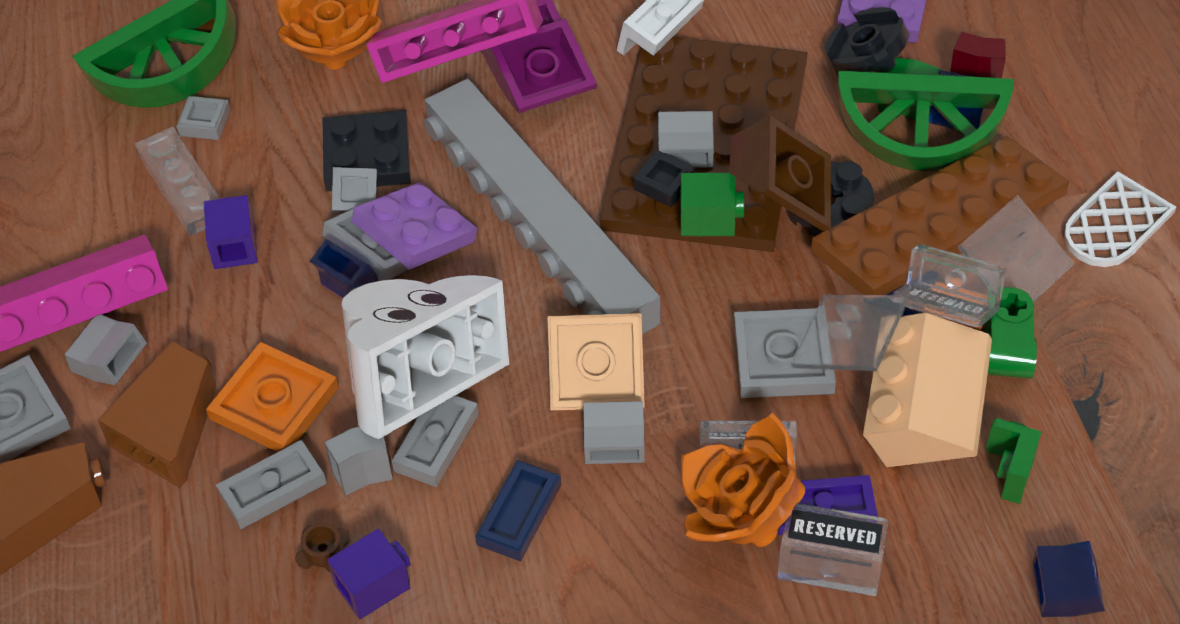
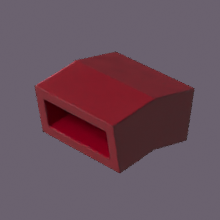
M961 32L953 49L949 76L1002 78L1006 60L1005 39L983 38Z

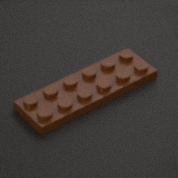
M1006 135L813 237L811 252L873 303L1066 195L1069 181Z

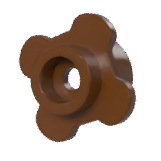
M325 522L315 523L306 527L301 536L302 550L297 552L295 556L298 566L303 569H308L312 566L323 567L326 571L330 572L327 559L342 551L349 544L350 536L348 531L344 528H336L332 524ZM322 546H327L325 551L318 550Z

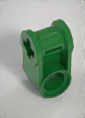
M1015 287L1003 288L993 296L991 314L987 318L985 333L989 334L992 339L988 375L1032 379L1037 358V341L1034 337L1033 299L1022 289Z

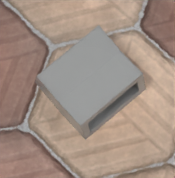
M713 111L658 112L659 151L693 167H713Z
M100 314L91 320L64 355L71 372L95 382L116 385L147 342L134 324L116 321Z
M643 401L583 403L585 464L645 463Z
M356 427L324 442L332 475L346 496L369 484L393 480L384 437L380 439L374 438L364 433L359 427Z

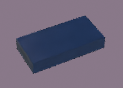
M517 460L475 536L477 546L521 562L562 485L561 475Z

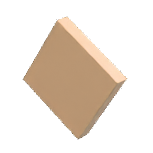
M642 313L548 316L551 411L584 410L583 403L643 401V408H645Z

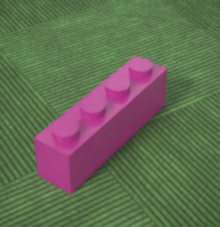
M473 0L377 32L366 45L381 83L536 33L543 19L536 0Z
M141 235L1 286L0 352L168 290L154 249L146 235Z

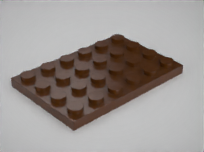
M672 37L654 56L641 48L600 216V229L602 231L774 252L782 206L735 177V191H744V218H735V236H681V196L672 207H669L635 191L634 177L657 150L659 151L658 112L713 111V167H695V173H730L731 137L769 115L795 131L808 52Z

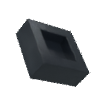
M657 150L634 177V190L672 207L681 196V173H695V167Z

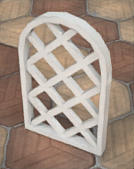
M1117 171L1070 217L1064 230V242L1071 254L1078 260L1091 266L1109 267L1119 265L1135 254L1175 213L1177 207ZM1116 183L1118 192H1107ZM1123 185L1132 191L1124 192ZM1120 198L1122 208H1106L1104 199ZM1126 198H1141L1144 208H1128ZM1149 201L1158 207H1150ZM1099 202L1100 209H1089L1094 203ZM1145 214L1148 224L1132 225L1130 215ZM1152 214H1163L1154 223ZM1124 215L1126 225L1110 226L1108 216ZM1086 216H1102L1104 226H1088ZM1080 218L1082 227H1072ZM1135 231H1146V232L1136 241V237H1135V233H1134V232H1135ZM1112 232H1128L1130 242L1114 243ZM1084 233L1086 244H1074L1070 234ZM1090 233H1106L1108 243H1092ZM1116 249H1128L1117 256ZM1094 250H1110L1111 257H1095Z

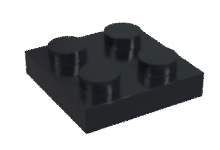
M406 110L322 117L323 180L326 191H332L333 167L377 169L376 187L411 184Z

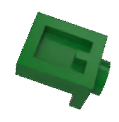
M995 418L990 429L986 451L1002 456L997 473L998 478L1005 479L1001 499L1020 504L1042 431L1028 428L1020 422Z

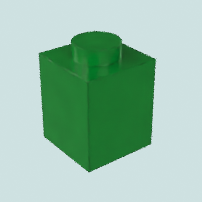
M681 173V236H735V218H744V191H735V176L730 173Z

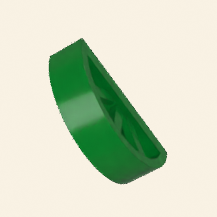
M171 0L72 55L88 82L102 95L115 102L141 108L174 104L201 91L214 80L225 66L235 41L236 21L234 11L229 0ZM215 18L211 33L195 30ZM174 41L203 47L193 58L182 65L169 44ZM158 50L171 72L161 76L145 78L152 55ZM133 65L129 78L113 76Z
M855 71L838 72L839 105L843 119L854 138L878 159L896 167L917 171L943 169L987 146L997 134L1005 119L1014 86V79ZM855 102L891 105L868 123L860 113ZM912 105H917L914 146L896 142L880 133ZM930 106H934L964 138L947 145L928 147ZM956 107L994 110L988 119L976 129Z

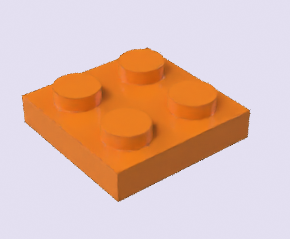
M260 342L209 404L206 411L210 420L279 452L300 440L339 389L336 376Z

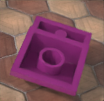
M536 0L543 19L536 33L481 51L499 87L518 113L597 88V83L566 18L561 19L553 0Z

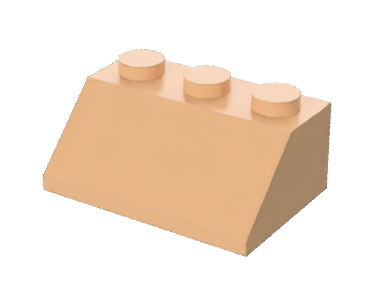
M929 313L882 320L863 436L886 467L977 456L992 344L989 334Z

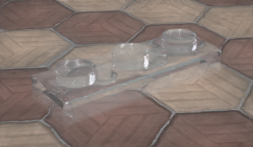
M172 126L134 143L138 156L189 236L204 230V201L220 199V197L174 127Z

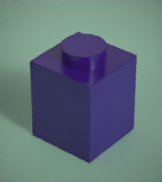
M248 195L204 201L206 243L214 269L258 263L255 222Z
M379 528L327 559L335 587L359 620L410 589L406 570L411 566L408 555L398 541L395 540L389 543Z

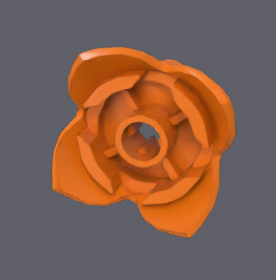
M276 0L278 14L284 26L278 29L277 33L281 42L296 49L306 59L323 63L326 68L332 70L344 67L347 60L362 53L367 47L366 44L382 25L381 18L377 16L379 0Z
M770 413L750 427L746 432L742 449L715 444L681 455V484L685 495L697 509V512L688 515L684 521L683 528L686 537L695 541L718 542L727 540L729 543L743 545L752 543L756 547L767 546L775 539L778 528L791 515L794 506L803 498L805 486L796 474L791 437L783 423L773 413Z

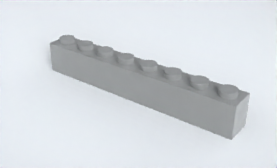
M468 78L425 99L427 118L424 119V126L430 138L435 142L439 140L443 144L452 164L456 168L461 166L468 174L473 189L478 194L484 193L498 219L502 222L507 220L513 227L520 245L524 249L530 248L538 257V262L543 272L549 278H556L562 286L566 299L573 307L579 306L586 315L642 313V334L661 324L659 294Z

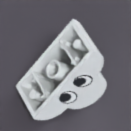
M477 275L450 277L431 284L406 279L383 280L360 286L349 292L342 300L352 392L355 395L358 425L364 433L374 438L380 439L509 365L502 280Z

